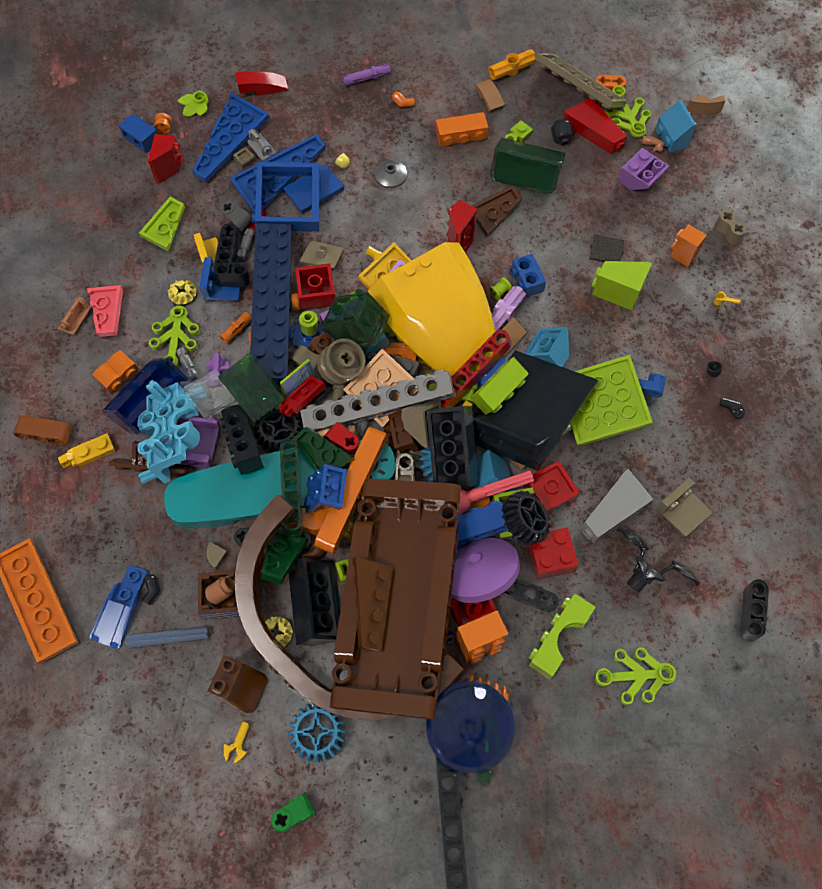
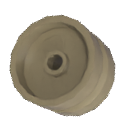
M338 339L333 341L319 354L317 360L318 371L321 377L328 383L344 385L359 376L364 370L365 354L356 342L350 339Z

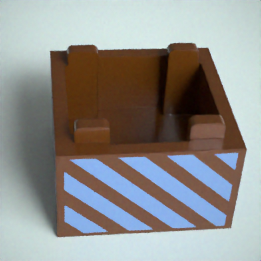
M235 570L198 573V615L203 620L240 617L235 591L230 597L217 605L209 602L205 593L206 588L221 577L229 576L235 581Z

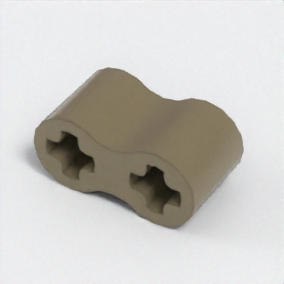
M723 210L715 224L716 230L723 233L726 241L731 245H738L747 230L746 226L736 219L734 212L731 210Z
M300 345L289 359V362L297 368L309 359L315 375H320L317 366L319 355Z

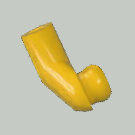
M369 246L365 254L375 260L382 252Z

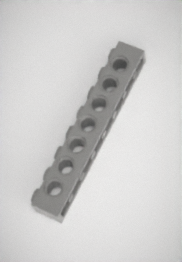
M438 370L430 376L419 375L415 377V380H401L393 386L382 385L378 387V390H364L356 396L345 395L341 397V400H327L323 402L324 404L318 406L316 404L308 405L300 413L303 427H309L314 431L331 428L336 422L348 426L389 415L411 405L442 401L456 396L449 372ZM436 383L437 388L434 391H429V385ZM413 388H418L417 395L410 396V391ZM400 393L399 399L392 401V395ZM381 398V403L378 406H374V400ZM358 403H363L362 409L356 411L355 406ZM344 407V413L338 416L337 411ZM326 412V418L320 421V414Z

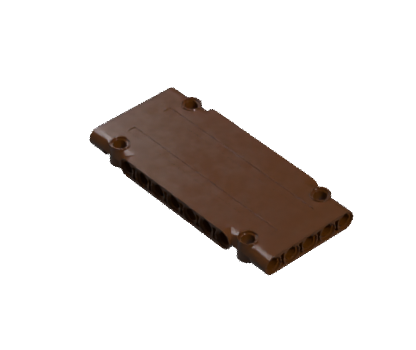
M383 479L364 480L362 500L358 504L359 519L355 521L334 650L336 666L332 670L334 681L330 708L435 720L437 695L440 690L439 678L444 667L455 571L461 486L452 483ZM373 508L370 513L365 514L366 509ZM447 513H453L450 519H445L444 516ZM355 557L393 567L382 651L358 647V607L355 604L357 591L356 585H354L355 566H353L352 558ZM347 670V678L340 680L341 672ZM428 679H433V687L430 689H425V681Z

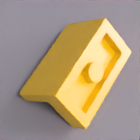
M200 233L193 234L202 264L205 257L212 258L214 263L218 246L217 238L214 237L203 241Z

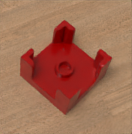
M560 461L532 474L534 482L523 485L524 489L533 487L535 498H540V503L544 504V509L548 511L547 516L552 514L554 508L568 502V505L575 502L580 494Z

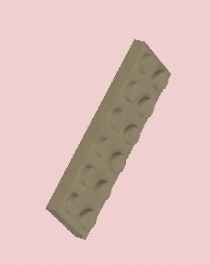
M537 54L535 60L540 62L539 65L541 67L551 69L552 74L558 77L562 76L566 83L576 85L577 90L588 93L589 97L595 101L599 100L602 102L601 105L607 109L625 107L627 100L555 54Z

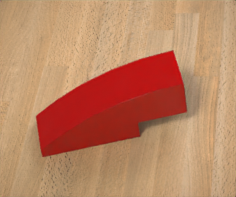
M262 71L235 72L240 94L256 91V95L260 96L288 91L285 76Z

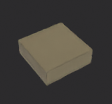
M247 147L233 154V159L243 169L257 161L256 156Z

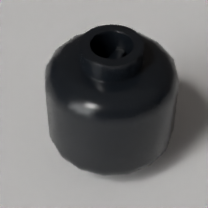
M564 118L558 119L553 123L551 127L553 141L562 146L569 144L570 140L574 137L572 123Z

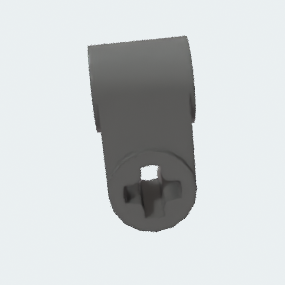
M228 200L222 203L220 207L221 212L240 232L252 222L250 214L233 201Z

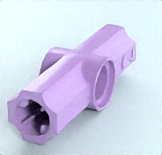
M513 286L504 299H500L496 303L491 314L495 331L500 330L506 321L509 322L513 318L517 307L526 297V293L521 287Z

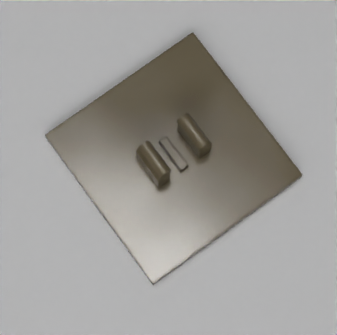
M310 241L300 259V263L311 266L331 263V270L334 271L344 248Z

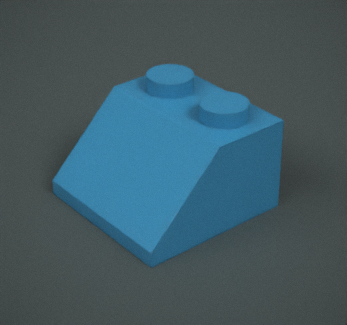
M679 100L659 117L655 129L664 142L665 147L671 153L688 148L696 123L682 100Z

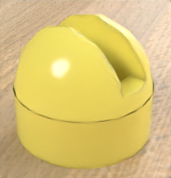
M342 153L336 159L335 164L343 169L349 166L350 161L348 156Z

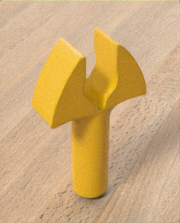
M241 723L233 744L229 746L224 744V757L227 762L231 752L235 751V749L237 752V757L233 763L235 765L248 754V752L243 751L242 744L250 726L249 723Z

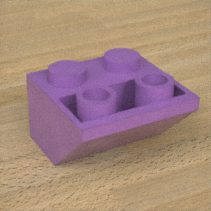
M641 148L621 168L618 181L630 190L648 189L669 168V165L644 148Z

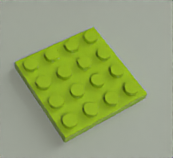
M630 355L575 371L598 380L597 385L571 422L578 447L653 425Z

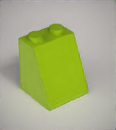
M605 261L602 268L598 267L591 286L594 288L592 295L632 311L652 263Z

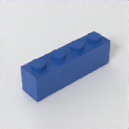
M493 501L484 508L477 507L470 509L469 513L458 514V547L507 531L508 527L504 525L505 520L502 518L504 514L501 511L503 503Z

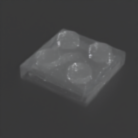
M217 369L184 387V392L205 420L238 401V397Z

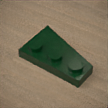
M304 427L292 439L314 471L324 464L345 469L355 460L354 457L309 427Z
M278 530L266 549L262 579L281 585L306 546L307 538Z

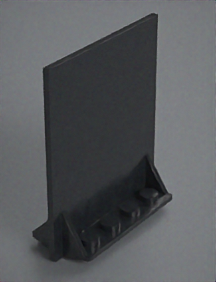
M515 350L509 359L514 357L529 374L524 378L525 383L512 391L514 393L513 396L507 401H502V407L497 412H490L485 415L474 404L472 412L475 444L539 471L540 466L543 465L593 391L598 380Z

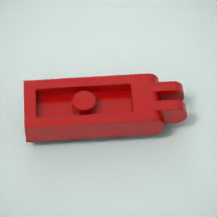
M310 375L282 401L279 412L287 417H290L293 413H299L326 388L325 383Z

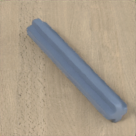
M204 626L129 635L125 637V645L131 648L207 639L209 631Z

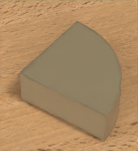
M209 542L206 551L207 559L216 570L227 555V551Z

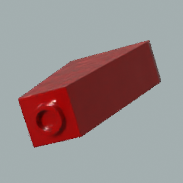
M588 98L564 111L563 118L572 123L574 132L609 154L621 151L625 147L627 135L593 99Z

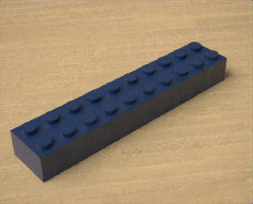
M256 222L249 369L250 388L282 389L280 382L288 376L291 223Z

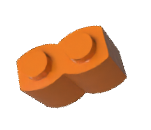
M119 350L106 363L99 366L92 375L112 394L119 391L125 381L134 378L139 369L127 355Z

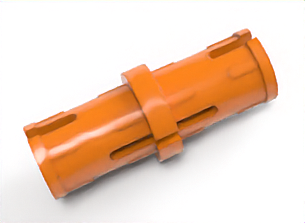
M244 311L235 322L232 321L230 326L219 335L220 339L225 344H228L237 334H241L243 332L242 329L252 321L251 315Z

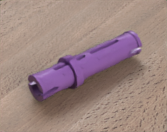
M389 63L377 67L371 66L370 69L345 75L342 78L344 85L348 86L391 74Z

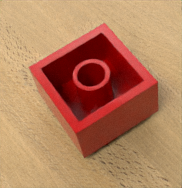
M331 263L295 268L301 310L336 305Z
M568 527L551 530L547 538L536 545H527L536 580L573 573L579 566Z

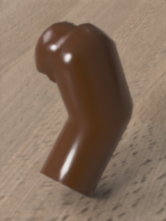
M314 546L312 550L302 551V557L319 559L326 551Z

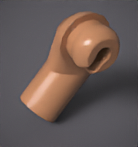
M650 136L642 137L641 144L655 146L654 150L656 152L663 151L665 144L662 140Z

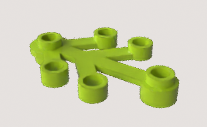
M615 86L612 90L624 98L626 92L624 87ZM642 98L635 99L632 110H630L626 103L625 107H621L623 111L614 108H605L604 111L609 117L614 115L629 121V123H625L619 118L612 119L619 128L628 130L636 138H641L645 135V123L651 116L649 110H643L639 122L636 121L635 117L639 109H642L644 105V99Z
M183 306L173 307L168 318L161 323L155 322L152 324L153 332L161 334L166 327L173 323V328L162 336L149 340L151 349L158 350L161 348V345L171 339L168 355L163 360L166 369L169 371L178 369L180 365L176 357L179 339L190 352L195 351L198 347L196 341L190 339L180 329L181 323H183L188 328L190 335L196 336L200 333L199 326L187 318L188 311Z
M643 647L635 650L634 657L638 661L644 660L654 670H645L630 658L625 650H616L613 654L614 660L624 663L632 671L611 673L610 670L602 668L595 673L594 679L601 687H606L611 682L635 680L630 688L620 695V701L624 705H630L634 701V696L647 679H655L649 690H645L641 694V700L646 704L654 701L656 693L663 684H670L676 679V669L671 664H660ZM638 651H642L644 653L643 658L638 656ZM618 652L623 654V659L617 657ZM662 670L668 672V677L662 675ZM604 675L606 682L600 681L599 676ZM645 693L651 695V700L645 699ZM625 694L629 695L630 702L624 700L623 696Z

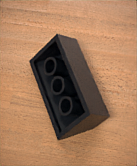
M472 406L427 410L433 482L452 483L461 487L479 485Z
M302 557L296 560L288 573L296 645L314 646L336 642L340 605L334 561Z

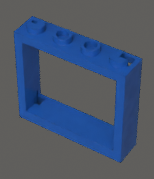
M257 162V169H254V180H256V183H253V194H256V198H253L255 213H252V223H291V231H319V163ZM263 175L312 176V217H262Z

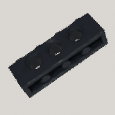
M243 403L222 409V418H219L222 428L226 429L223 431L226 442L230 441L227 444L230 455L234 454V457H231L234 469L238 468L240 474L243 475L264 468Z

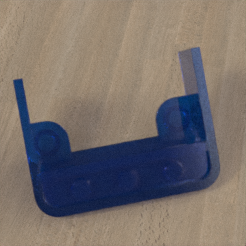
M168 357L152 359L109 402L102 413L129 434L138 435L140 432L138 417L147 410L146 396L152 394L146 388V385H149V382L153 380L164 389L177 382L180 384V382L188 381L189 378Z

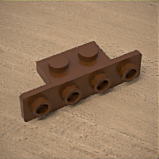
M137 441L132 443V460L114 458L109 461V466H115V469L125 470L127 468H134V471L137 472L149 470L147 468V460L138 452V443L140 442ZM174 464L169 466V470L172 472V475L182 476L190 470V466Z

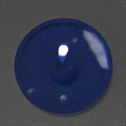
M466 681L448 687L437 696L435 720L427 719L426 733L433 752L446 766L462 773H480L495 767L510 751L515 737V720L509 703L499 691L481 682Z

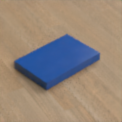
M326 164L319 167V204L344 190V185ZM303 176L283 188L284 193L302 214L312 209V176Z

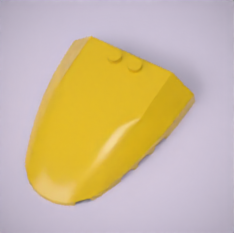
M444 242L380 277L365 293V299L377 316L382 318L381 321L385 326L393 331L400 342L402 341L409 347L410 351L418 355L430 368L435 371H448L451 377L496 332L483 287L459 242ZM487 352L484 357L492 356L493 352ZM473 366L471 371H477L480 366Z

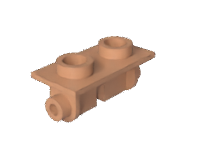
M81 297L74 299L69 312L60 321L58 330L74 335L92 308L91 305L85 304V300Z

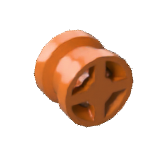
M165 113L156 114L154 127L159 134H168L170 132L171 117Z

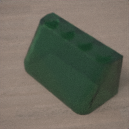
M501 137L495 147L490 176L496 182L551 194L556 189L566 153Z

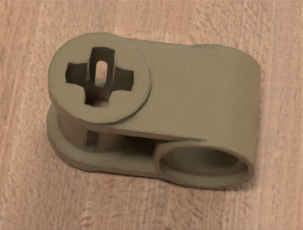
M403 453L397 457L395 480L417 481L416 459L413 455ZM404 457H408L411 461L410 466L407 468L402 465Z

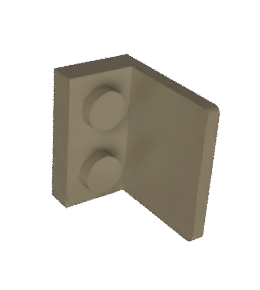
M690 477L667 496L656 509L683 537H687L712 514V511L692 493L691 488L695 482Z

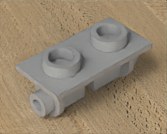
M254 129L249 131L250 139L247 143L262 161L277 154L261 133Z

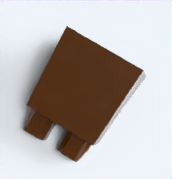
M223 655L207 693L214 701L249 714L256 710L268 678L264 673Z

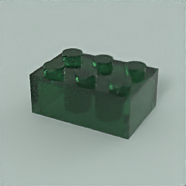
M251 351L218 376L219 380L253 422H256L286 398L285 394Z

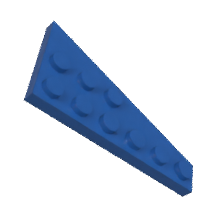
M230 93V99L225 104L224 111L219 116L210 134L211 138L209 142H206L205 150L199 156L192 170L194 176L206 183L250 139L249 131L251 129L258 131L270 119L267 112L233 93Z
M315 134L262 162L312 163L326 149L325 144ZM257 164L230 177L231 183L253 213H255L253 198H256V194H253V183H256V180H254V169H257ZM263 175L262 210L297 176Z

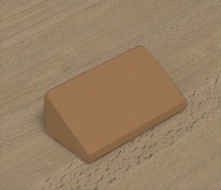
M514 317L502 329L507 331L512 342L511 348L503 357L527 334ZM506 338L499 339L498 343H504Z

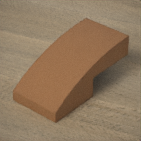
M491 79L475 85L481 100L484 99L488 112L504 107V101Z
M706 95L691 98L687 110L691 114L719 113L722 111L726 100L724 96L707 99Z

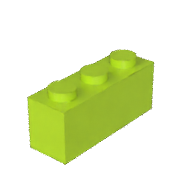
M513 357L507 360L470 399L485 415L490 412L495 413L502 407V401H507L513 396L514 393L512 391L525 383L524 378L529 373Z

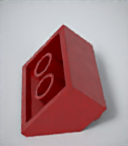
M458 199L456 204L451 205L448 211L449 220L447 226L449 228L447 236L448 242H459L466 253L474 241L477 208Z

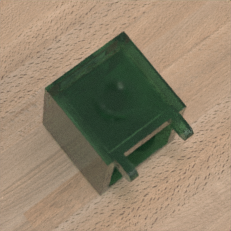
M356 289L355 294L334 298L321 327L335 341L338 339H350L360 347L376 346L390 315L368 291L363 292L361 289Z

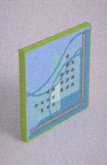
M309 359L280 382L286 397L310 375L316 377Z

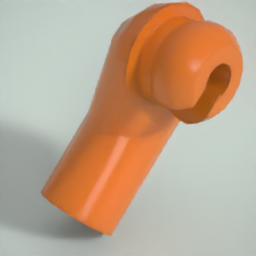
M400 92L393 93L392 99L399 107L414 106V98H405Z

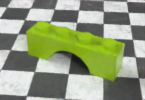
M575 593L571 599L567 597L561 607L564 609L562 614H556L550 623L553 625V628L550 632L545 631L541 637L540 642L543 644L539 650L534 648L529 656V659L532 660L529 666L549 680H551L564 659L557 645L559 633L572 627L582 629L596 608Z

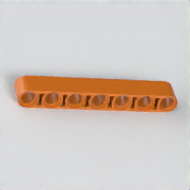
M370 426L367 428L354 456L355 460L351 462L346 473L343 506L340 510L329 509L316 537L315 547L332 554L336 552L362 496L364 480L370 478L384 448L388 433Z

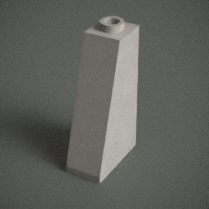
M629 469L622 474L582 527L584 536L593 543H596L643 511L653 501V498Z

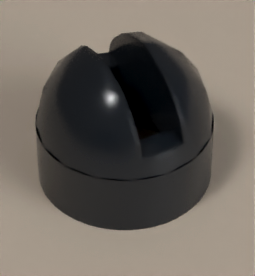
M711 361L707 364V373L710 377H718L721 374L722 364L720 362Z

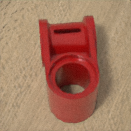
M336 422L324 435V438L352 457L355 456L360 445L358 437L343 424Z

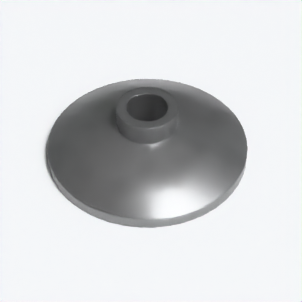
M385 160L376 166L374 177L381 186L394 188L405 182L407 179V169L403 163L397 160Z

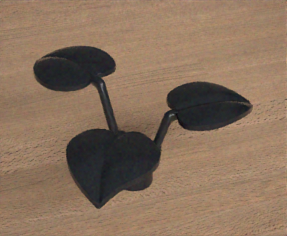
M621 528L617 529L628 541L639 547L641 551L640 556L635 558L637 564L633 570L634 574L627 581V584L632 589L640 593L647 583L650 585L654 580L664 582L663 574L671 569L677 570L682 576L694 581L696 586L700 585L694 574L686 566L675 560H672L671 565L659 572L643 559L646 550H649L646 542L631 531Z

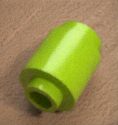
M305 311L300 315L299 322L302 333L306 336L315 335L319 330L317 315L312 311Z

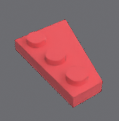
M121 285L87 288L91 299L90 305L93 308L96 333L99 337L117 336L124 289Z

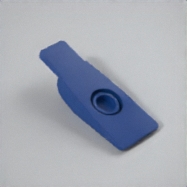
M132 565L128 567L122 582L115 584L108 594L89 638L91 640L115 649L121 647L141 594L144 577L148 575L146 570Z

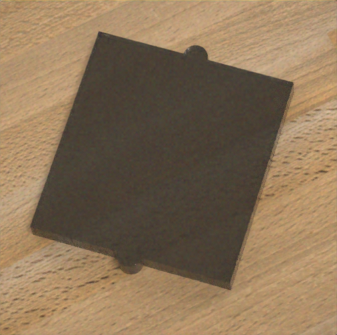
M595 234L593 244L590 245L591 253L589 259L600 262L621 261V256L624 254V240Z

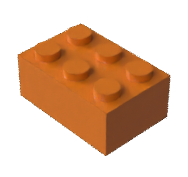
M494 611L458 627L455 642L465 664L468 662L475 664L483 660L482 657L484 655L490 654V656L500 653L508 637V632L498 611Z

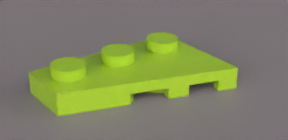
M169 197L139 232L140 237L169 252L185 210L184 203Z

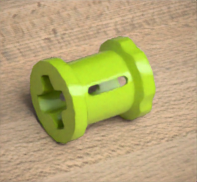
M502 277L495 286L489 287L490 295L498 301L504 293L511 290L512 286L506 278Z

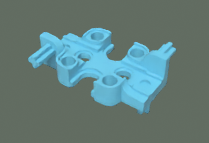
M152 380L149 382V385H146V388L152 393L146 396L147 410L138 417L139 430L150 437L138 443V452L147 460V468L149 470L138 474V477L141 479V483H146L158 477L165 484L170 482L169 466L176 463L180 464L181 461L186 460V452L195 448L200 440V433L191 421L176 425L177 420L181 418L187 419L195 415L198 416V408L194 403L207 398L208 395L204 388L188 394L178 382L163 389L156 381Z

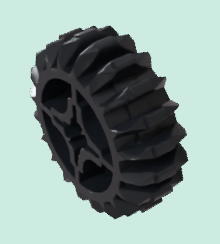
M274 406L272 411L266 409V414L260 413V419H256V425L253 428L257 444L264 451L268 449V453L294 449L296 444L292 439L304 428L302 417L296 413L287 417ZM288 422L294 426V430L287 426ZM265 431L272 435L271 439L265 435Z
M522 490L509 495L505 502H503L501 511L504 514L502 518L505 520L504 525L508 527V532L512 533L513 539L517 538L518 543L531 546L547 538V535L550 533L549 528L551 527L548 522L550 520L547 516L548 511L544 509V504L540 503V498H535L534 493L530 494L528 491L523 492Z

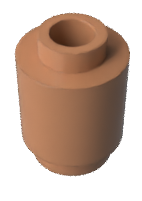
M229 576L216 580L205 590L207 600L216 605L220 604L234 593L235 581Z

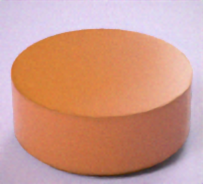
M291 293L293 311H300L298 294Z

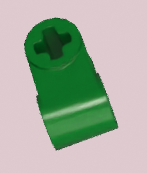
M306 793L297 796L287 805L273 813L271 824L274 829L279 832L288 831L316 814ZM279 815L288 817L284 827L280 824L277 825Z

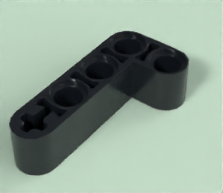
M231 223L221 227L213 271L216 283L219 286L245 287L250 282L248 268L244 263H235L239 238L236 226Z

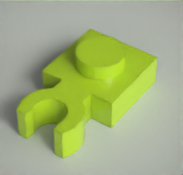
M519 121L510 129V134L505 136L504 142L512 141L510 147L513 148L516 146L517 141L522 143L532 135L533 129L523 121Z

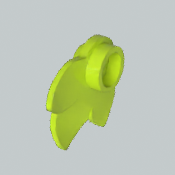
M203 91L186 94L178 100L180 104L185 106L183 116L192 117L196 113L202 116L207 112L209 99Z

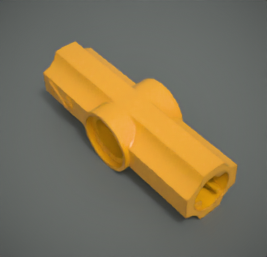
M531 49L518 55L515 53L508 54L506 60L488 67L490 78L496 80L506 75H517L520 69L536 63L535 52Z

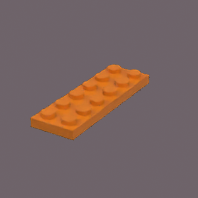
M29 538L0 553V578L36 662L41 664L78 644L79 642L33 540Z

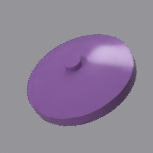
M490 537L458 547L457 551L460 555L456 557L451 598L460 602L476 603L492 599L505 592L515 582L520 572V559L516 549L505 540Z

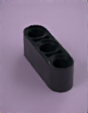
M761 579L753 580L744 588L740 632L742 638L748 642L756 641L766 632L769 588L767 583ZM753 587L759 590V595L753 591ZM751 606L757 609L758 615L752 612ZM750 626L755 628L756 635L751 633Z

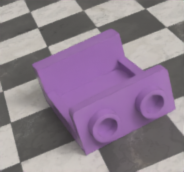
M197 416L187 419L181 418L182 424L187 421L193 423V426L200 433V440L195 448L186 452V460L181 461L178 465L204 469L212 467L221 431L218 420L212 417L198 418Z

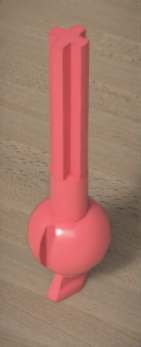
M531 470L469 491L461 488L458 514L466 512L471 502L534 482Z

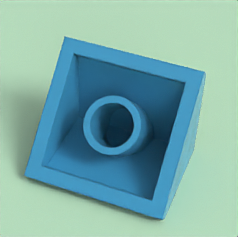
M490 450L477 458L479 485L473 486V489L511 477L507 461Z

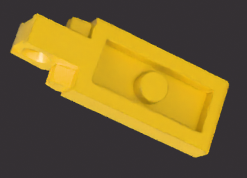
M106 433L71 448L66 454L58 457V460L63 468L71 465L73 467H81L114 453L115 448L109 434Z

